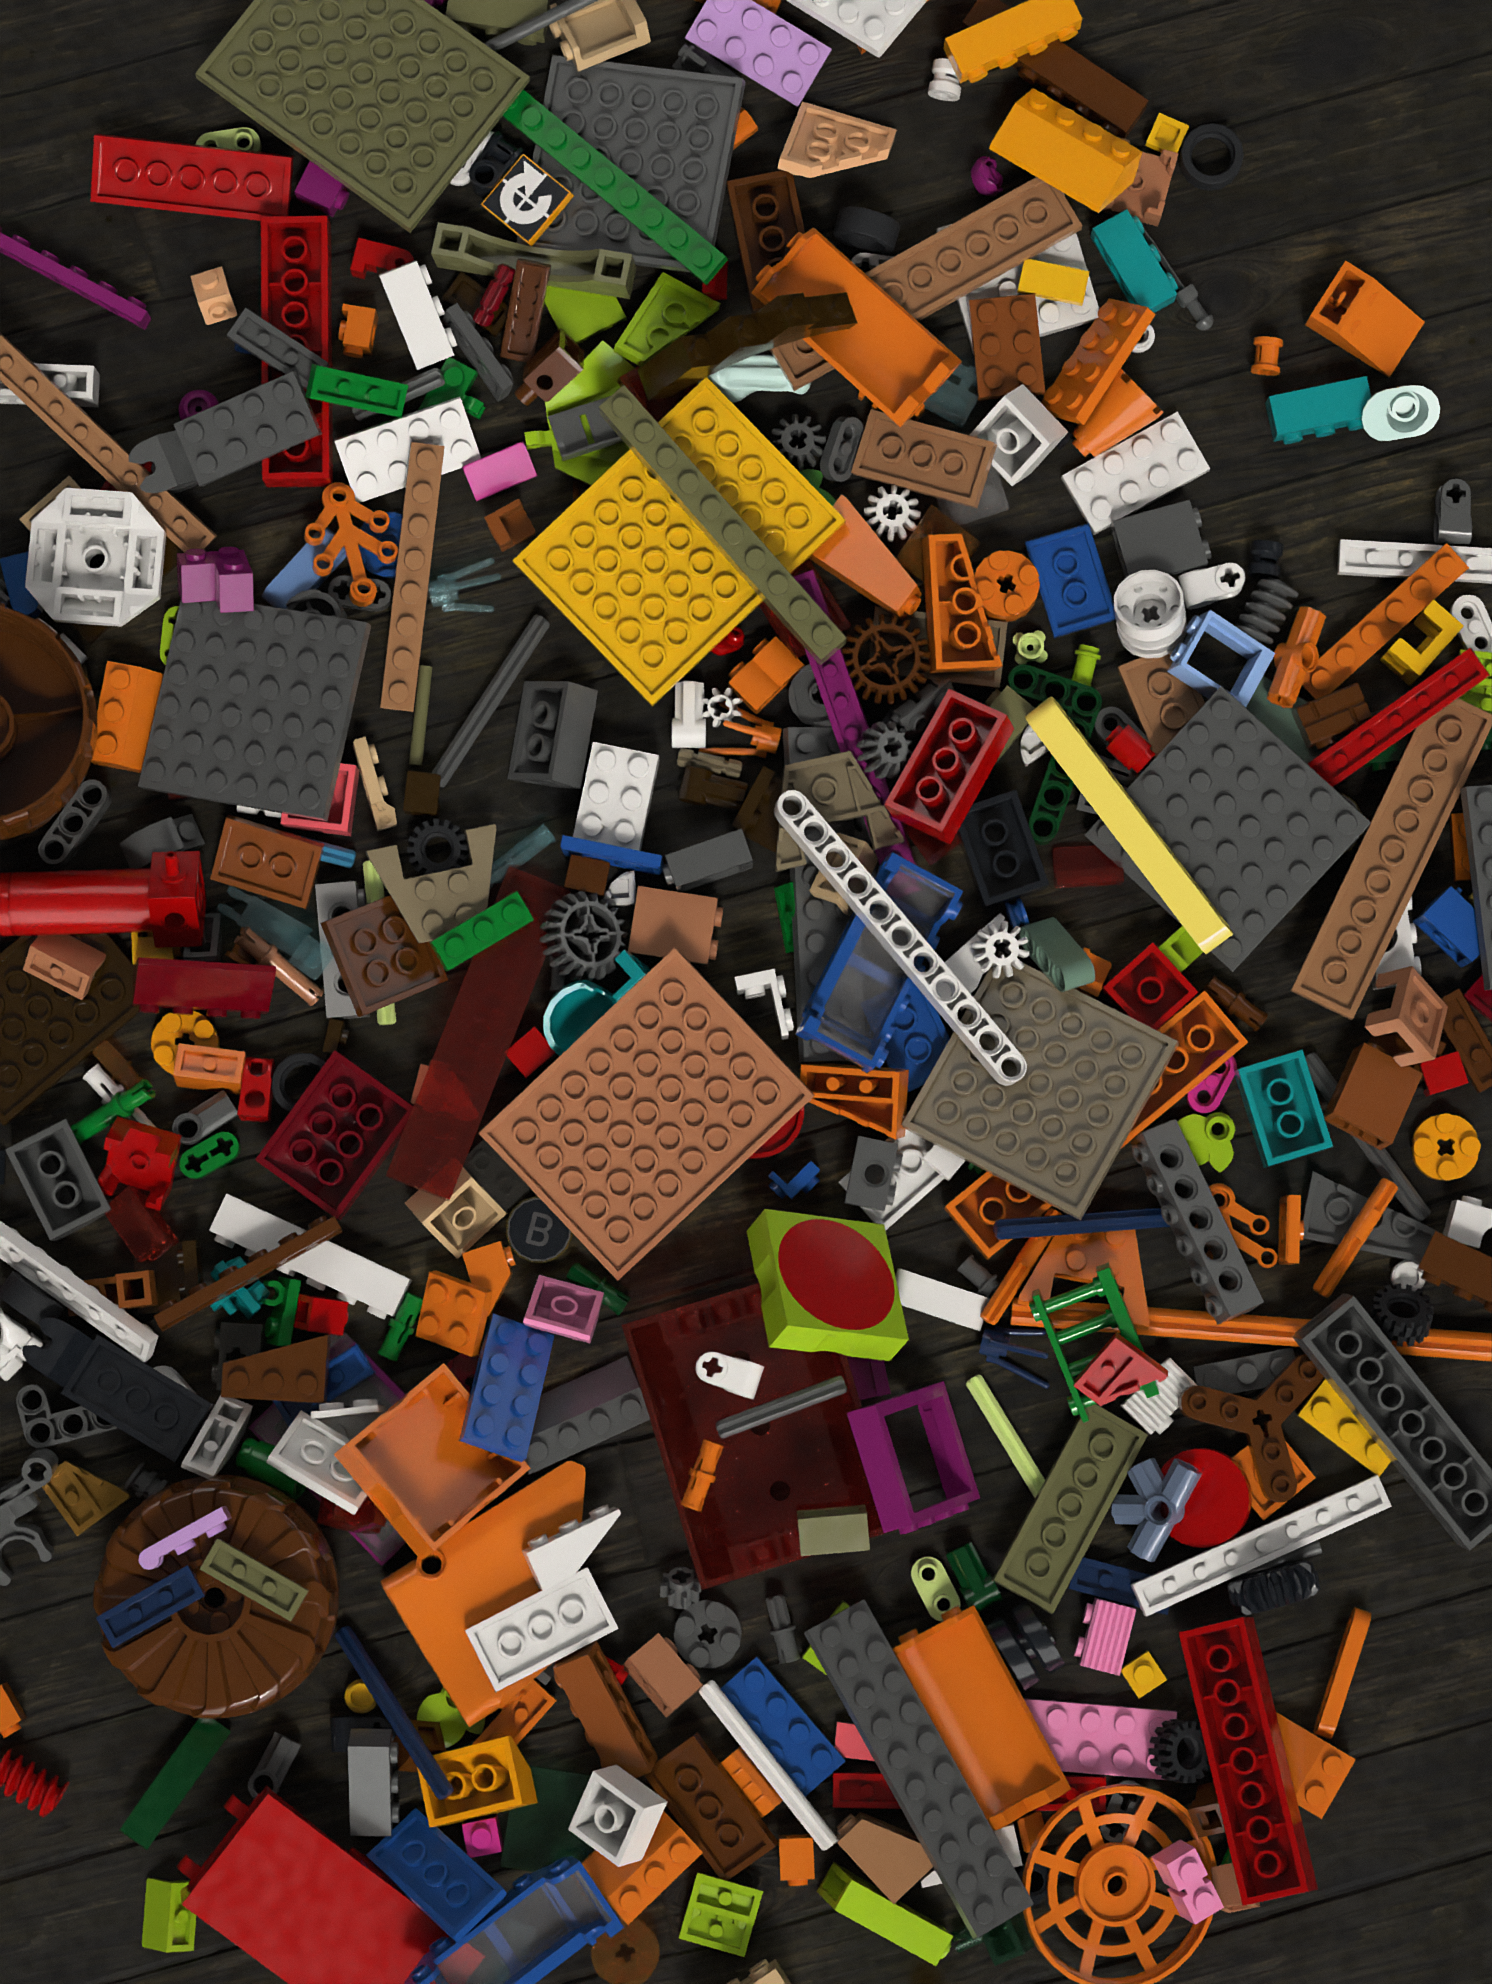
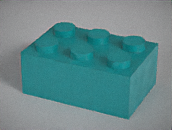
M1303 1049L1234 1071L1263 1168L1333 1147Z

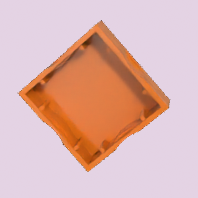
M444 1363L334 1454L420 1560L434 1552L468 1523L476 1513L531 1469L525 1461L518 1462L459 1441L470 1394Z

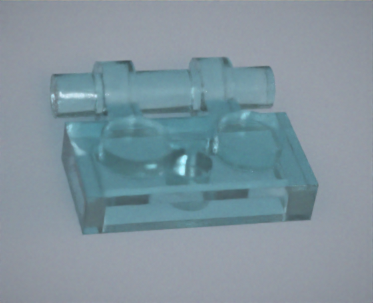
M960 364L952 373L962 379L959 386L946 380L936 393H933L925 401L924 405L927 410L963 428L978 401V396L968 391L971 385L977 387L975 367L970 365L968 368Z

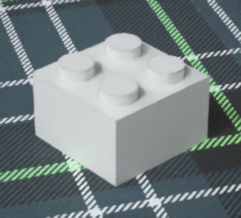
M1022 384L1004 395L969 436L997 444L991 465L1013 486L1030 475L1065 437L1068 431Z
M618 1765L595 1770L592 1772L568 1830L616 1866L621 1867L643 1859L667 1801Z

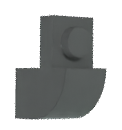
M189 814L176 819L170 817L151 824L129 836L120 843V846L131 869L151 868L152 852L192 851L202 847L205 842L193 815Z

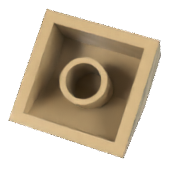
M455 1157L405 1202L418 1220L457 1259L507 1214Z

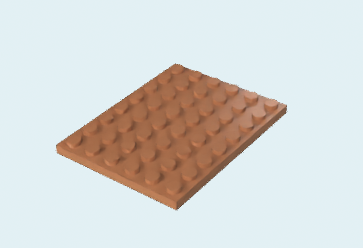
M675 947L484 1127L479 1134L618 1281L804 1107L815 1094Z

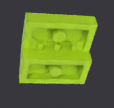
M697 1872L679 1939L745 1957L763 1891Z

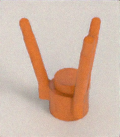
M726 701L723 703L719 702V706L729 710L730 707L725 705ZM738 707L737 711L743 714L740 717L756 724L755 727L752 728L725 720L723 725L752 735L750 744L755 745L756 748L711 747L699 748L698 752L712 755H755L766 758L767 752L776 754L782 728L774 727V722L763 720Z

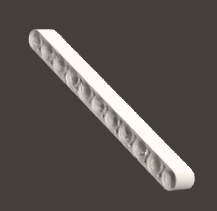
M788 790L782 793L774 808V814L778 822L994 1080L1001 1085L1007 1086L1022 1079L1026 1073L1027 1064L1021 1053L801 792ZM789 800L794 801L799 806V813L788 815L784 812L782 803ZM810 826L816 827L821 833V839L814 842L808 840L804 835V829ZM830 852L838 853L843 860V865L837 868L831 867L826 861V854ZM851 878L861 880L864 884V892L860 894L853 893L848 887V880ZM873 904L883 906L886 910V918L883 920L873 918L870 914V906ZM900 930L906 933L908 937L907 945H896L892 940V932ZM917 956L925 957L930 963L929 971H918L914 966V958ZM936 983H947L952 991L951 997H940L936 993ZM966 1008L970 1010L973 1014V1023L966 1025L960 1022L957 1016L958 1009ZM982 1034H988L995 1040L994 1050L987 1051L981 1047L979 1039ZM1004 1060L1012 1061L1016 1065L1017 1074L1015 1077H1009L1003 1073L1001 1065Z

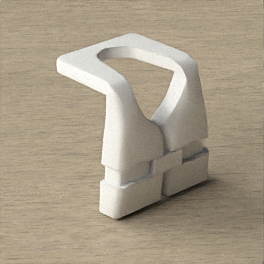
M0 1307V1377L4 1381H8L23 1366V1361H26L22 1352L23 1346L37 1345L41 1348L43 1341L34 1333H29L27 1328L11 1319Z

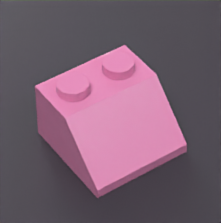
M539 1275L523 1323L525 1326L591 1343L604 1292Z

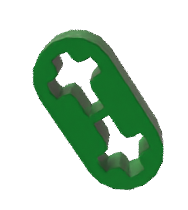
M229 1132L216 1133L184 1152L180 1158V1169L189 1178H203L236 1159L241 1150L240 1141ZM223 1138L227 1142L232 1140L234 1145L230 1147V1155L227 1156L223 1152L215 1156L212 1155L211 1152L220 1147V1139ZM194 1155L196 1158H202L207 1155L209 1159L201 1163L200 1167L202 1170L197 1173L194 1169L188 1170L187 1166L191 1163L190 1156Z

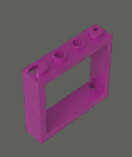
M944 1381L847 1413L884 1533L899 1529L900 1535L916 1531L918 1528L936 1523V1521L951 1517L953 1514L969 1510L968 1503L980 1499ZM918 1405L947 1498L917 1511H913L884 1418L886 1415Z

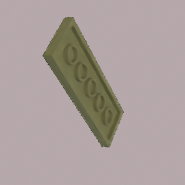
M1096 1404L1087 1407L1089 1421L1083 1423L1080 1416L1076 1421L992 1578V1581L1050 1614L1054 1613L1127 1476V1472L1130 1470L1148 1436L1147 1433Z

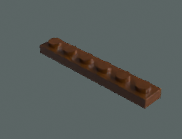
M326 1215L311 1222L308 1225L310 1230L298 1236L294 1232L279 1240L280 1246L274 1250L267 1252L266 1249H262L248 1258L250 1263L238 1269L234 1265L218 1274L220 1278L218 1281L210 1285L203 1282L188 1291L190 1296L180 1302L172 1299L157 1308L160 1313L154 1315L158 1326L162 1332L337 1236L342 1233L335 1216L327 1219Z

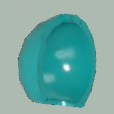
M578 980L560 988L551 997L543 1016L544 1035L550 1048L561 1056L617 1003L612 997L613 994L588 980Z

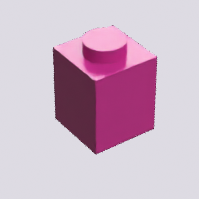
M498 1813L463 1821L464 1840L467 1855L470 1858L502 1852L504 1843Z

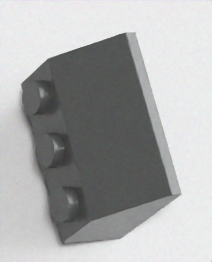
M524 681L508 779L556 788L581 789L598 690L569 681Z
M67 1119L5 1149L51 1241H58L88 1226L112 1210Z

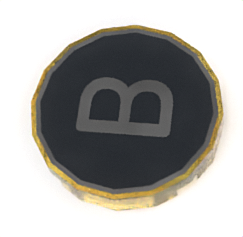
M538 1196L522 1200L512 1209L506 1224V1236L510 1247L519 1257L532 1263H546L557 1259L567 1250L573 1233Z

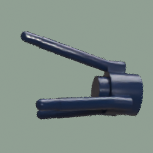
M997 1325L994 1326V1330L985 1328L979 1354L987 1356L986 1362L997 1364L1045 1389L1050 1387L1048 1382L999 1357H1006L1007 1351L1047 1359V1352L1010 1343L1011 1337L1004 1336H1044L1046 1334L1044 1329L1005 1328Z

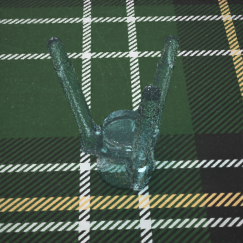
M489 558L453 573L437 576L438 580L429 581L432 606H442L443 612L454 610L493 612L495 610L493 606L454 603V600H459L458 590L500 580V574L487 575L461 582H456L455 580L492 565L495 560Z

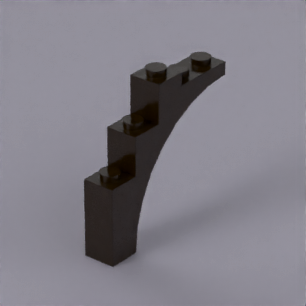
M846 292L805 297L804 293L780 295L756 313L729 316L706 334L678 338L637 371L648 401L672 398L709 375L734 363L803 338L850 329L857 324V320Z

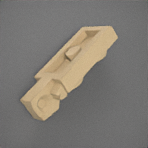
M366 737L355 739L353 750L377 831L397 826L395 808L386 804L383 796L388 795L384 777H377L374 764L379 763L374 744L368 745Z

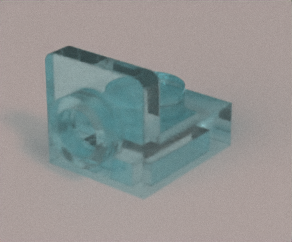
M307 935L288 962L313 980H317L334 956L331 950L310 935Z

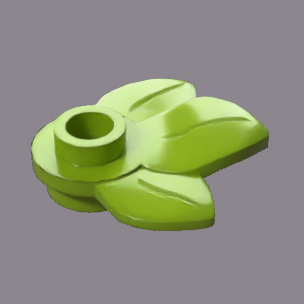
M1214 1112L1206 1117L1190 1114L1178 1121L1179 1127L1198 1166L1209 1161L1218 1172H1222L1228 1167L1234 1154L1230 1140L1235 1133L1234 1122L1228 1115L1221 1112ZM1219 1122L1223 1126V1131L1220 1135H1214L1212 1133V1126Z
M444 1687L441 1693L429 1695L422 1702L417 1714V1720L440 1723L446 1748L457 1743L466 1730L474 1734H481L485 1725V1718H483L471 1727H468Z

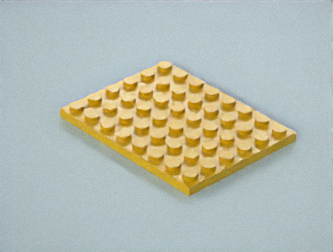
M707 377L658 422L790 574L846 522L843 516ZM630 449L513 559V563L651 706L655 705L763 602L759 595Z

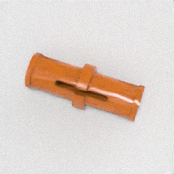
M703 1439L694 1468L690 1467L688 1474L691 1476L680 1505L696 1511H702L710 1483L715 1481L716 1476H714V1472L724 1446Z

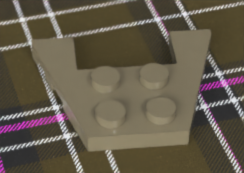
M851 751L788 764L783 767L781 795L788 790L801 792L828 824L865 816L873 850L904 843L901 832L897 830L889 817L888 811L872 790V785ZM789 800L782 803V808L788 815L799 813V806L794 801ZM778 823L775 871L805 866L807 863L804 851L783 826Z
M495 824L464 830L471 860L470 865L404 879L397 845L366 851L368 859L374 866L418 943L434 940L487 908L496 836Z

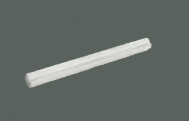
M710 1680L700 1688L699 1694L821 1850L825 1851L833 1846L837 1841L835 1834L716 1682Z

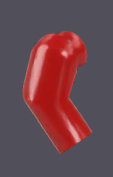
M735 627L710 652L723 656L739 650L744 644L745 635L743 630Z

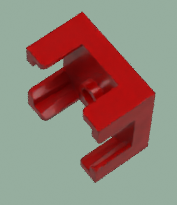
M117 1116L105 1138L103 1150L108 1151L106 1165L98 1178V1183L104 1195L112 1196L118 1184L123 1183L150 1191L151 1193L145 1202V1206L160 1211L172 1190L182 1135Z

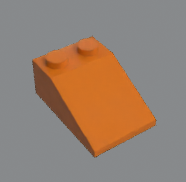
M1276 1712L1298 1806L1322 1819L1356 1759Z

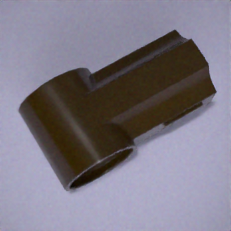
M685 766L677 799L694 805L707 806L709 804L739 812L745 800L748 783L716 776L713 772L706 769Z

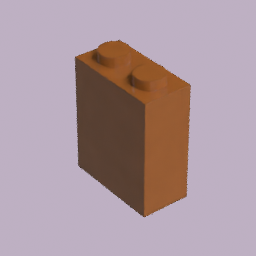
M1364 1042L1352 1050L1323 1115L1324 1119L1337 1128L1382 1150L1393 1143L1423 1073L1415 1070L1414 1065L1400 1067L1393 1057L1385 1054V1050L1382 1047Z

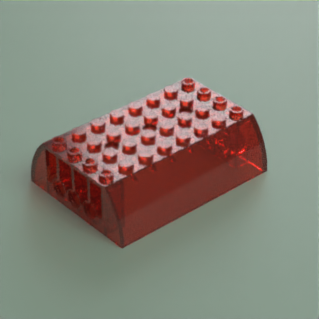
M759 1283L622 1325L701 1590L810 1557L801 1556L797 1519V1511L866 1505L869 1538L885 1534L847 1416L848 1412L862 1408L847 1356L830 1351L806 1352L769 1347L761 1308L762 1294ZM739 1350L747 1352L751 1362L764 1366L754 1400L728 1392L724 1388L701 1380L695 1369L699 1357L708 1352H718L730 1357ZM712 1358L710 1362H703L702 1368L707 1370L706 1376L711 1377L713 1373H720L721 1367L716 1365L717 1359ZM842 1376L845 1381L846 1393L770 1421V1430L765 1435H756L751 1429L723 1439L720 1438L715 1424L721 1419L833 1377ZM705 1439L724 1447L714 1472V1476H716L715 1481L710 1483L702 1511L700 1512L680 1504L691 1476L688 1474L690 1467L694 1468L702 1441ZM784 1481L789 1485L790 1494L785 1500L778 1501L771 1496L770 1488L774 1482Z

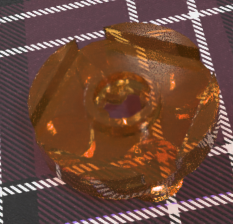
M618 1918L625 1928L612 1938L605 1932L596 1939L597 1943L591 1949L593 1966L598 1975L611 1984H642L652 1975L659 1960L660 1946L657 1936L641 1919L636 1918L627 1925L622 1919ZM626 1943L628 1947L633 1946L635 1948V1952L631 1954L630 1961L625 1962L624 1957H617L616 1952L620 1950V1944Z

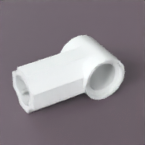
M683 681L675 684V718H672V748L706 747V718L702 716L704 683Z

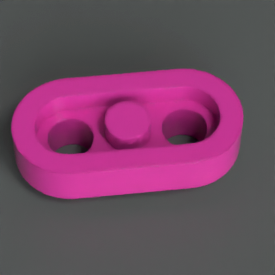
M1216 1050L1211 1052L1205 1058L1196 1077L1209 1067L1214 1058L1221 1057L1227 1051ZM1233 1056L1224 1063L1225 1071L1218 1074L1214 1071L1187 1094V1103L1193 1111L1206 1114L1214 1111L1219 1106L1235 1076L1234 1071L1237 1070V1063ZM1202 1090L1207 1091L1210 1095L1207 1103H1201L1197 1099L1198 1093Z

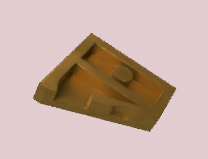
M64 1461L60 1464L50 1481L42 1486L77 1536L132 1497L129 1492L69 1461Z

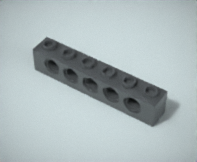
M1174 1119L1144 1131L1130 1141L1133 1157L1137 1163L1141 1164L1147 1177V1186L1156 1196L1161 1206L1162 1217L1170 1225L1176 1237L1177 1249L1185 1256L1191 1269L1192 1280L1200 1287L1205 1298L1206 1309L1214 1317L1217 1325L1247 1313L1264 1303L1177 1120ZM1160 1156L1168 1161L1169 1168L1162 1164ZM1175 1186L1183 1192L1184 1198L1177 1195ZM1189 1217L1196 1220L1198 1229L1192 1226ZM1204 1247L1211 1251L1213 1259L1207 1257ZM1219 1278L1226 1282L1228 1290L1221 1287Z

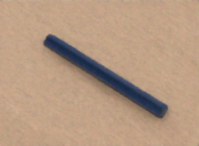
M1161 1207L1091 1212L1085 1213L1081 1220L1069 1214L998 1219L995 1221L993 1232L997 1239L1004 1240L1170 1227V1225L1164 1221Z
M350 1626L341 1628L335 1633L336 1640L435 1796L439 1800L447 1798L454 1791L451 1783Z

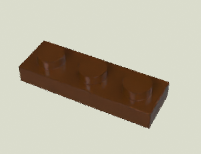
M1457 989L1441 998L1448 1006L1442 1031L1453 1051L1459 1052L1467 1076L1477 1093H1480L1492 1086V1045L1460 989Z

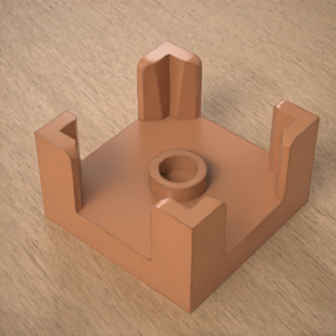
M1120 138L1122 140L1127 141L1130 144L1129 140ZM1162 150L1161 155L1157 156L1142 152L1134 182L1101 212L1117 215L1128 209L1132 217L1136 215L1141 222L1158 227L1179 153Z
M1413 966L1378 974L1375 985L1378 989L1396 985L1391 1008L1369 1013L1365 1028L1373 1036L1397 1032L1413 1050L1394 1055L1393 1059L1400 1067L1434 1060L1448 1006Z

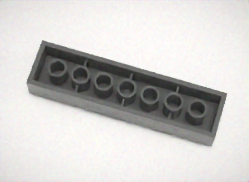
M1341 1294L1292 1335L1293 1339L1456 1544L1470 1551L1492 1532V1469L1353 1295Z

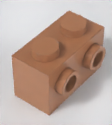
M658 1633L630 1656L623 1665L625 1666L624 1669L629 1672L630 1676L667 1718L694 1695L703 1684L699 1681L700 1675L691 1664H685L677 1655L678 1649L669 1638H663Z

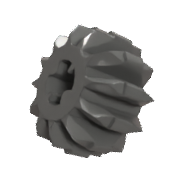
M793 414L791 425L782 418L779 421L782 430L772 429L771 435L778 440H774L771 443L791 464L796 462L797 469L800 472L804 469V461L809 466L814 467L816 460L813 455L822 457L824 450L819 446L826 443V437L817 435L822 429L820 424L809 427L811 423L810 416H806L803 423H798V415ZM798 437L799 441L800 437L804 439L803 448L798 449V445L795 448L791 447L792 438Z
M877 722L872 725L871 729L868 728L862 732L863 740L859 741L856 747L863 751V754L857 760H865L867 763L864 772L874 771L875 779L884 777L892 779L899 776L913 753L908 749V746L912 745L913 740H906L904 738L906 729L900 728L897 730L895 722H888L886 724Z

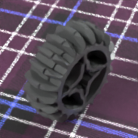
M580 891L574 895L567 894L561 900L555 901L551 905L552 909L544 914L547 921L542 923L539 928L546 932V935L541 936L539 941L547 943L548 948L542 954H551L553 959L549 966L555 967L559 965V975L565 976L569 974L570 981L580 979L593 981V979L600 980L605 978L606 974L615 971V965L618 964L615 958L628 947L621 939L626 938L628 933L620 930V926L625 920H617L614 916L618 908H607L609 899L603 898L598 901L597 893L586 895L585 892ZM572 913L573 920L570 921V930L565 932L566 922ZM602 942V949L600 955L595 961V954L598 953V943Z

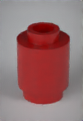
M1129 724L1124 729L1118 725L1106 738L1110 743L1106 750L1128 770L1133 769L1137 774L1156 755L1150 749L1152 745Z

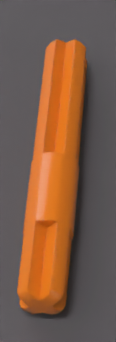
M1382 1178L1314 1283L1313 1289L1315 1292L1323 1297L1328 1298L1331 1296L1397 1192L1398 1186L1394 1182L1386 1178Z
M1050 1208L1044 1216L1063 1214L1056 1209ZM1053 1236L1028 1238L1015 1258L1013 1265L983 1309L980 1317L991 1325H995L999 1321L1026 1277L1044 1253Z

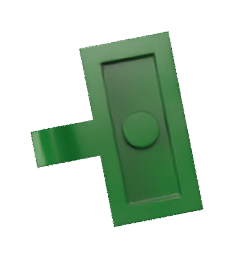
M450 357L447 358L441 368L445 384L428 392L418 410L460 396L465 412L480 420L486 409L483 406L484 403L476 398L467 396L478 376L477 371Z

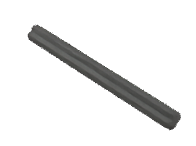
M537 614L533 616L432 771L433 774L441 776L440 787L447 785L549 628L548 620Z
M1312 1052L1305 1056L1313 1083L1329 1104L1338 1083L1319 1056ZM1352 1136L1381 1177L1391 1180L1398 1186L1395 1196L1410 1217L1418 1222L1427 1218L1431 1214L1430 1209L1385 1148L1379 1150Z

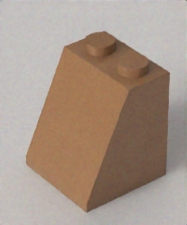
M860 1812L855 1817L850 1813L837 1825L838 1833L836 1834V1840L839 1846L893 1904L933 1868L917 1836L913 1833L863 1812Z

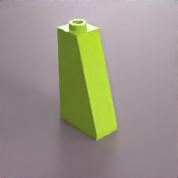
M833 1862L817 1893L835 1911L937 1966L940 1959H943L948 1954L953 1935L943 1926L899 1900L893 1904L879 1888Z

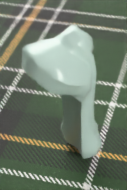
M753 355L707 377L732 403L741 401L755 391H789L804 394L811 385L810 382L794 391L772 355Z

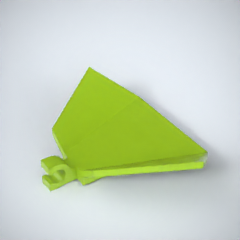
M602 340L584 359V369L550 401L545 402L547 419L550 415L609 397L623 385L627 387L647 410L644 389L637 369L622 356L613 352L614 349ZM586 415L579 416L588 444L595 443ZM549 419L548 431L524 432L527 450L552 446L555 468L590 486L630 449L624 442L562 461Z

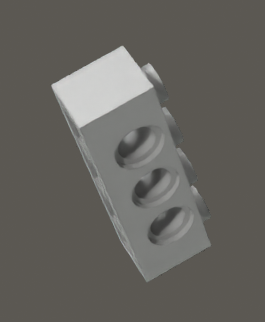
M356 881L315 884L326 1017L328 1020L370 1017V1013L358 1017L349 994L341 990L340 982L342 976L320 924L334 918L336 912L340 909L351 911L366 905L365 890L359 889Z

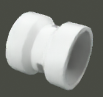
M939 58L933 60L932 73L934 74V79L929 83L928 95L943 101L959 100L961 87L949 59Z

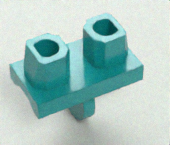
M240 1256L228 1261L226 1264L222 1260L214 1267L215 1269L210 1275L215 1281H218L220 1279L218 1277L219 1273L234 1265L239 1269L245 1266L246 1262ZM257 1281L250 1288L246 1289L243 1287L210 1305V1307L215 1312L223 1306L230 1316L239 1309L249 1321L261 1308V1298H267L270 1292L262 1282Z

